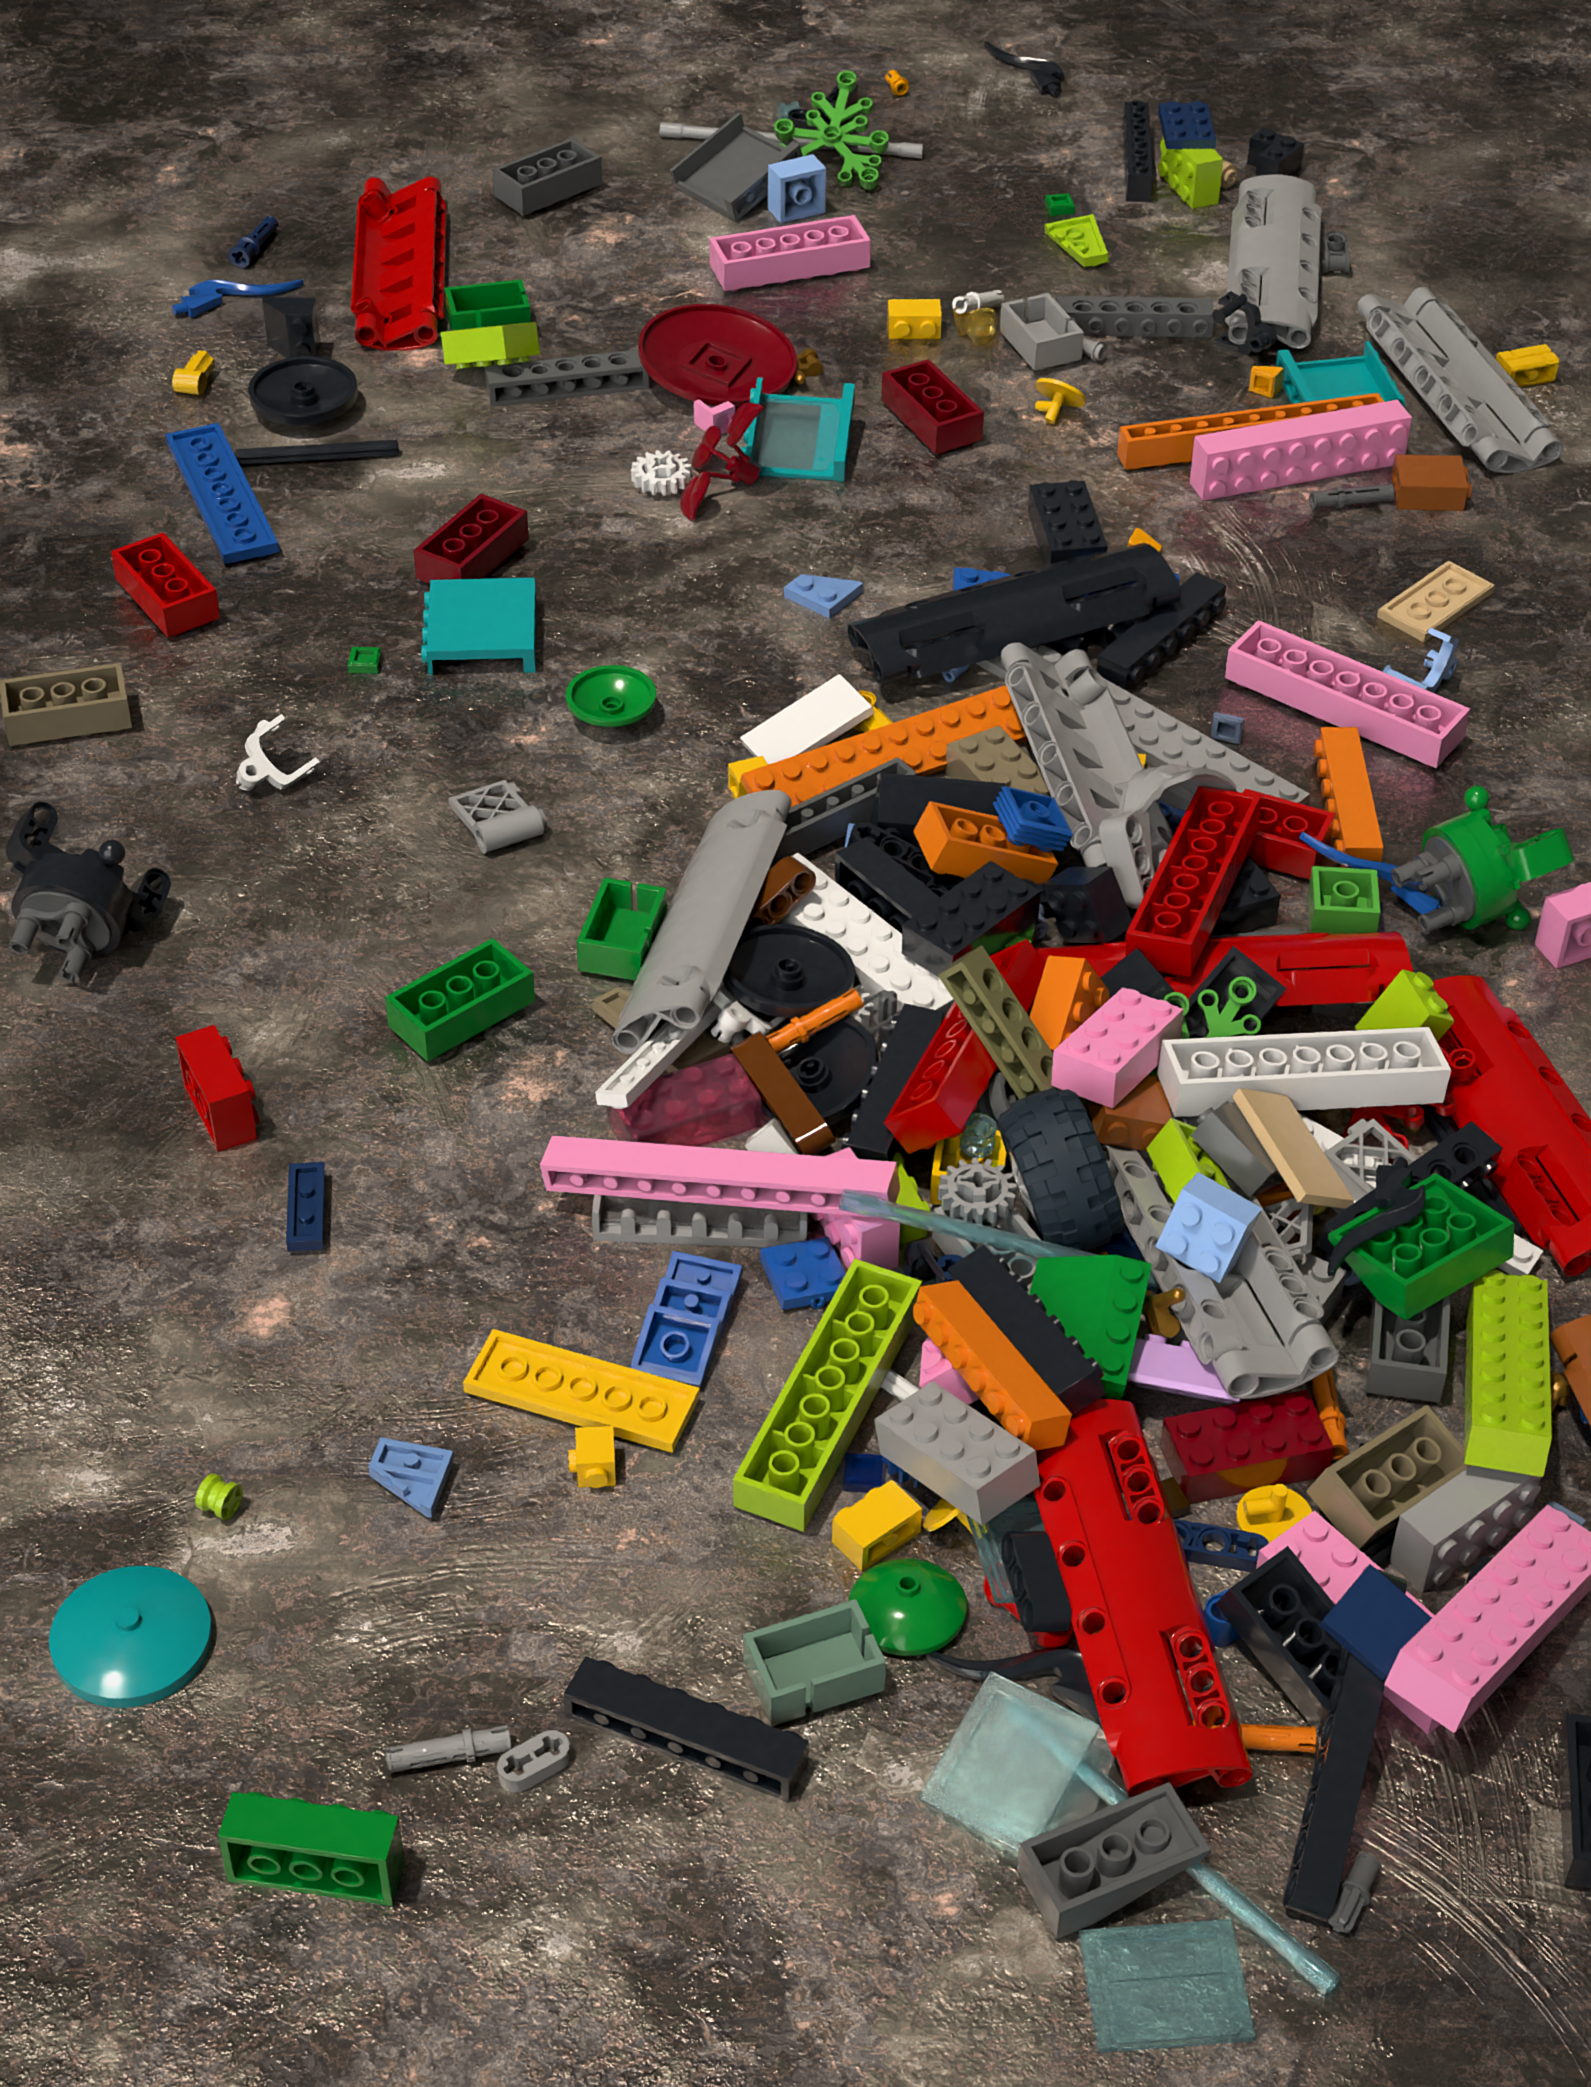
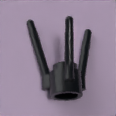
M917 1240L907 1246L904 1252L907 1263L902 1266L906 1276L914 1278V1275H918L921 1278H927L935 1274L941 1283L947 1281L946 1276L937 1263L940 1258L936 1256L928 1241Z

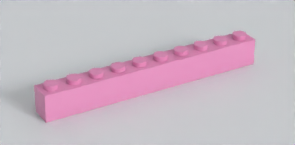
M552 1136L540 1163L546 1191L888 1219L892 1217L900 1191L897 1163L889 1161Z

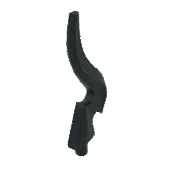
M984 41V47L998 60L1007 64L1032 69L1031 78L1040 94L1051 93L1055 97L1061 95V80L1057 79H1064V72L1061 66L1047 59L1016 56Z
M1396 1157L1392 1165L1377 1166L1376 1207L1378 1209L1390 1207V1209L1369 1219L1339 1240L1330 1256L1327 1269L1328 1276H1334L1342 1262L1357 1247L1380 1234L1411 1222L1424 1211L1426 1207L1424 1184L1417 1189H1407L1412 1183L1413 1177L1412 1169L1407 1168L1408 1161L1405 1158Z
M1066 1647L1044 1648L996 1660H967L934 1651L926 1653V1659L935 1665L959 1676L975 1680L1001 1681L1056 1674L1061 1679L1053 1684V1695L1095 1725L1102 1727L1082 1655L1077 1649Z

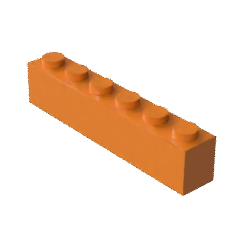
M1321 727L1319 739L1314 740L1313 755L1314 758H1319L1317 775L1319 778H1323L1321 795L1322 797H1327L1325 811L1335 813L1331 837L1335 838L1333 848L1353 857L1381 862L1384 847L1358 728Z
M957 1280L920 1286L917 1301L913 1307V1318L1004 1429L1036 1451L1064 1445L1072 1414L963 1285Z

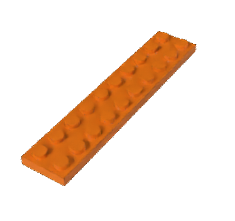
M1005 685L742 773L740 781L747 794L766 790L783 791L790 797L791 807L897 757L917 773V776H927L945 770L948 743L996 726H1000L1017 745L1029 740Z

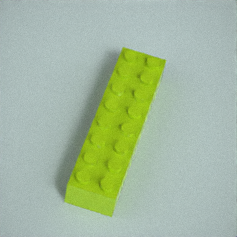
M854 1258L733 1478L734 1507L797 1530L805 1531L915 1322L913 1307L917 1301L919 1287L922 1286L921 1280Z
M1492 1269L1471 1282L1467 1302L1464 1464L1544 1477L1552 1439L1548 1280H1542L1533 1275L1516 1276L1504 1274L1499 1270Z

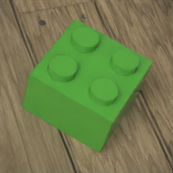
M1312 866L1307 895L1310 933L1349 934L1377 932L1380 918L1377 870Z

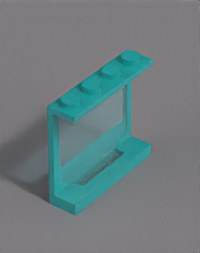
M757 377L756 388H751L750 403L760 404L765 408L762 409L750 424V427L745 431L744 443L747 444V447L742 446L741 450L751 457V462L760 466L758 476L845 482L855 405V384L844 383L842 399L763 394V378Z

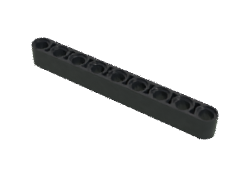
M1377 1569L1406 1594V1579ZM1342 1646L1283 1898L1284 1907L1323 1922L1330 1918L1337 1900L1384 1692V1684L1386 1682V1678L1382 1681L1344 1646Z

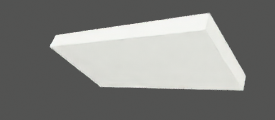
M838 674L741 736L740 739L742 745L754 757L763 755L769 765L828 744L873 715L874 711L872 706Z

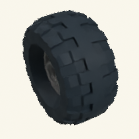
M1051 1088L1011 1103V1108L1000 1114L998 1126L1012 1168L1011 1173L1014 1183L1017 1184V1191L1021 1201L1026 1206L1041 1241L1054 1256L1066 1254L1068 1257L1111 1242L1112 1236L1123 1229L1124 1215L1102 1147L1076 1092L1069 1089L1057 1091Z

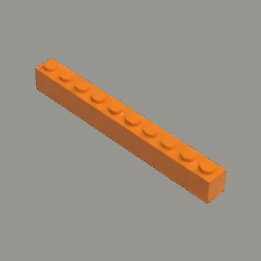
M1379 393L1120 426L1117 455L1125 470L1156 465L1164 466L1179 462L1188 463L1192 462L1195 436L1382 403L1384 400Z

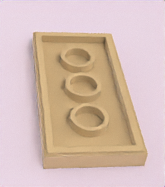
M1447 561L1379 608L1377 617L1425 642L1433 636L1428 633L1430 627L1441 631L1493 594L1495 585Z
M1239 1088L1233 1094L1234 1102L1298 1203L1346 1209L1355 1201L1288 1096Z

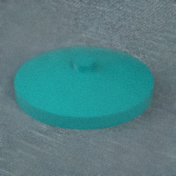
M154 1566L122 1567L97 1575L79 1586L66 1598L53 1619L49 1634V1649L58 1677L78 1697L90 1703L111 1708L143 1706L175 1693L197 1674L211 1648L213 1635L212 1621L204 1596L185 1577L173 1571Z

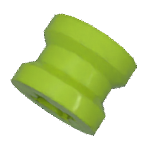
M210 1473L198 1488L195 1498L196 1507L204 1512L212 1510L218 1518L228 1520L235 1514L241 1503L243 1487L234 1481L226 1483L222 1476Z

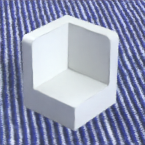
M775 1118L749 1137L745 1143L748 1151L798 1155L800 1153Z

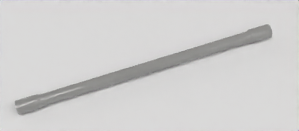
M661 122L660 137L707 139L719 128ZM756 131L761 135L777 143H783L786 146L789 145L792 141L800 144V147H804L807 144L815 141L808 139L791 138L787 142H782L775 136V133ZM889 142L886 151L880 154L922 159L924 145ZM845 144L851 152L879 154L875 153L870 147ZM823 147V148H821V149H825V150H835V148H828V147Z

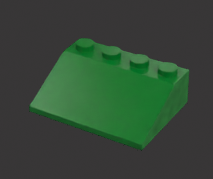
M1437 1173L1409 1188L1417 1189L1423 1184L1425 1187L1426 1207L1416 1219L1366 1241L1352 1251L1345 1259L1378 1302L1405 1321L1513 1258L1514 1222ZM1375 1207L1329 1233L1328 1240L1335 1247L1339 1240L1348 1232L1390 1209V1207L1381 1209Z
M1119 1255L1038 1258L1029 1295L1031 1296L1035 1293L1046 1307L1048 1317L1054 1314L1059 1319L1066 1331L1065 1336L1067 1338L1073 1335L1078 1340L1085 1352L1083 1356L1086 1359L1093 1357L1104 1373V1377L1100 1380L1106 1391V1394L1099 1399L1122 1400L1152 1263Z

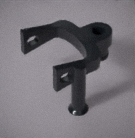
M1230 291L1219 299L1218 304L1224 307L1213 311V320L1218 324H1223L1228 316L1240 310L1246 314L1248 328L1243 345L1231 342L1228 333L1225 332L1214 340L1215 346L1248 355L1252 351L1260 352L1262 349L1269 348L1277 341V333L1274 328L1261 322L1259 307L1248 302L1245 294L1238 296Z

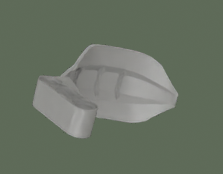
M1168 764L1142 769L1134 774L1130 781L1115 784V792L1122 795L1119 811L1101 822L1099 835L1107 866L1112 867L1128 910L1139 907L1155 875L1152 863L1149 806L1154 800H1159L1169 806L1186 811L1198 786L1237 792L1236 785L1228 776L1208 768L1195 769Z

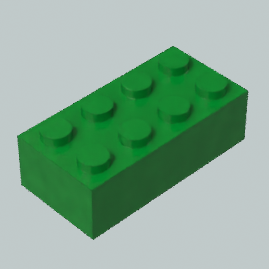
M491 938L385 997L388 1026L429 1062L535 1002L533 972L494 938Z
M232 1792L218 1833L227 1882L393 1906L405 1864L399 1816L391 1815L382 1810L368 1812L349 1809L341 1804L329 1806L313 1804L300 1798L286 1800L267 1797L258 1792H249L247 1794Z

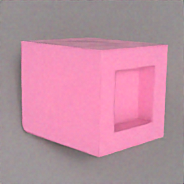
M701 400L694 401V424L703 431H706L711 426H716L721 430V435L727 432L728 425L735 413V406L727 401L710 408Z

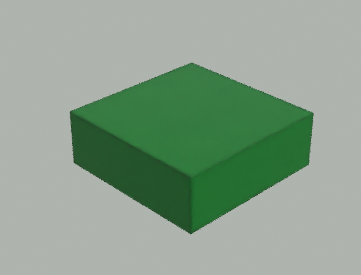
M1069 193L1045 196V205L1050 216L1075 214V205Z
M351 647L348 673L378 674L382 657L381 648Z

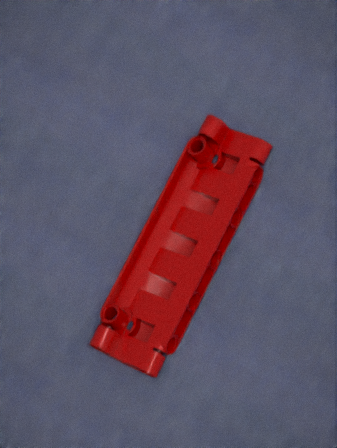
M425 177L394 193H391L385 182L379 178H369L364 184V194L358 199L351 298V312L356 317L355 339L363 346L385 351L414 350L430 345L437 339L438 321L444 318L447 209L442 197L441 182L435 177Z

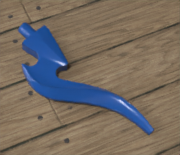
M299 279L269 285L244 284L226 280H207L189 288V295L192 296L181 297V303L172 305V312L174 315L187 313L192 318L223 302L222 294L276 295L303 286V280Z
M1302 831L1299 838L1332 861L1348 868L1377 870V877L1393 883L1390 890L1422 915L1442 907L1439 905L1440 899L1427 894V890L1421 891L1418 888L1422 882L1416 884L1414 881L1404 885L1402 888H1398L1391 877V869L1398 866L1350 856Z

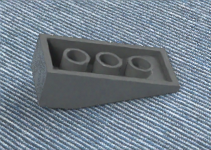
M1168 1782L1019 1843L1017 1871L1057 1940L1095 1924L1210 1855L1211 1848L1172 1785Z

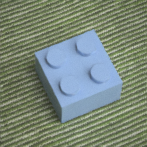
M813 154L768 165V210L780 223L825 213L826 168Z
M1198 1172L1181 1190L1155 1247L1220 1284L1236 1265L1263 1208Z

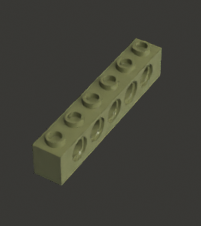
M982 945L957 959L938 975L1019 1100L1051 1088L1057 1091L1062 1090L1051 1086L1053 1053ZM1078 1096L1092 1123L1089 1107L1083 1098Z

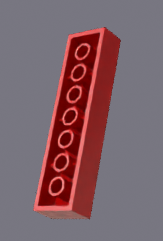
M1198 786L1126 932V956L1135 948H1138L1157 971L1191 977L1260 828V795Z
M1025 939L989 957L1027 1013L1033 1007V1000L1036 997L1046 962L1029 940ZM955 1001L884 1121L885 1126L908 1154L922 1148L928 1150L940 1140L947 1137L954 1139L963 1133L966 1129V1121L970 1114L977 1109V1102L981 1094L987 1090L992 1074L998 1069V1066Z

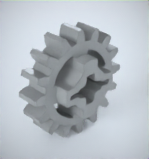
M977 1158L972 1159V1164H966L965 1161L959 1160L958 1168L949 1165L947 1167V1175L940 1176L938 1200H942V1210H950L951 1219L959 1216L963 1217L964 1225H967L970 1220H976L977 1226L980 1227L983 1224V1220L986 1219L990 1223L996 1224L997 1215L1007 1218L1008 1209H1014L1017 1184L1013 1183L1012 1173L1004 1174V1166L1002 1164L995 1168L992 1167V1160L990 1159L986 1160L984 1164H979Z

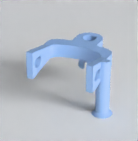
M1430 627L1428 633L1442 639L1443 642L1439 653L1436 650H1431L1427 654L1434 661L1425 659L1424 667L1430 668L1431 671L1422 683L1391 669L1390 665H1387L1383 672L1434 693L1442 679H1450L1456 671L1458 658L1454 657L1459 640Z

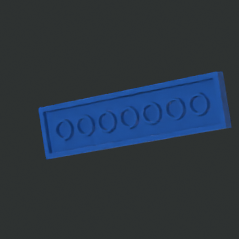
M219 423L165 434L170 452L223 563H238L242 560L265 557L279 552L278 541Z

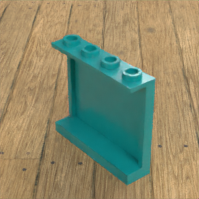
M1365 341L1363 356L1295 363L1288 349L1278 350L1276 367L1284 368L1282 387L1292 404L1379 393L1384 402L1398 400L1405 408L1404 396L1398 391L1395 381L1388 374L1387 367L1382 364L1378 352L1374 350L1369 341Z
M535 578L430 580V592H424L425 609L423 610L424 627L422 628L423 645L421 646L422 663H428L429 675H433L434 660L523 658L524 673H536Z

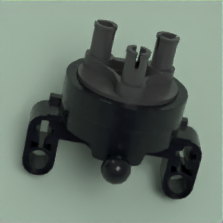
M39 801L34 803L17 821L6 846V855L14 864L10 871L22 878L11 903L17 928L8 945L9 949L14 953L27 955L33 940L36 939L52 949L67 953L64 964L59 971V976L68 983H74V981L78 983L87 961H90L92 957L110 953L118 946L121 937L125 936L128 931L140 932L158 917L169 893L171 881L167 873L162 869L151 868L136 880L129 889L123 882L124 868L119 865L125 858L126 850L122 843L114 839L103 842L99 852L88 848L81 855L68 854L49 843V840L57 824L58 814L52 805Z

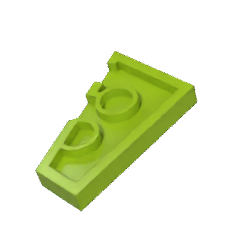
M1093 214L1044 224L1045 233L1083 267H1094L1109 262L1108 252Z

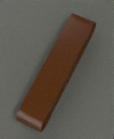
M791 856L784 857L767 872L743 931L756 926L777 924L814 888L816 883L815 873Z
M760 1031L730 1048L745 1075L802 1155L814 1156L836 1142L833 1133Z

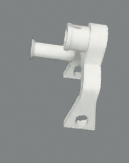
M282 714L271 722L266 720L260 721L254 733L247 738L245 749L249 758L240 764L236 778V784L241 783L240 789L244 791L252 790L265 779L276 788L285 789L316 770L320 762L317 757L291 775H286L279 771L263 753L262 743L265 737L279 730L286 719Z
M721 981L712 999L722 1011L718 1015L719 1021L712 1028L711 1033L714 1037L719 1032L722 1033L718 1040L723 1043H729L734 1033L740 1032L743 1029H746L751 1034L760 1031L765 1037L783 1025L788 1019L776 1017L771 1022L762 1020L737 1001L725 987L723 981Z

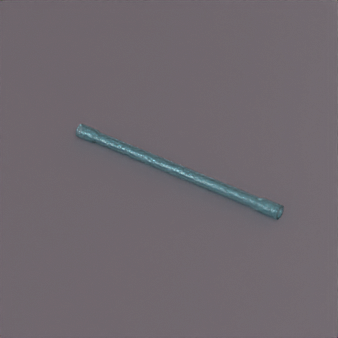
M846 1188L843 1189L839 1202V1210L867 1217H878L1035 1258L1097 1255L882 1200L874 1195ZM1150 1271L1147 1286L1163 1292L1152 1271Z
M1019 1699L1010 1707L1006 1714V1719L1030 1740L1042 1746L1109 1806L1130 1798L1121 1787L1052 1729L1048 1721L1026 1702ZM1204 1859L1184 1870L1291 1963L1295 1971L1320 1993L1327 1996L1335 1988L1341 1979L1339 1973L1312 1950L1305 1948Z

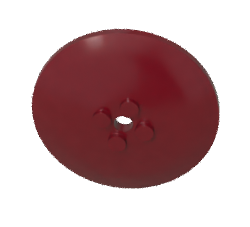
M690 304L666 310L653 317L644 326L638 342V354L641 364L650 377L658 384L691 401L701 400L705 404L714 406L727 401L735 407L741 406L746 402L750 403L751 388H756L757 377L763 378V394L779 395L793 381L797 367L795 349L788 337L779 328L751 312L725 305Z

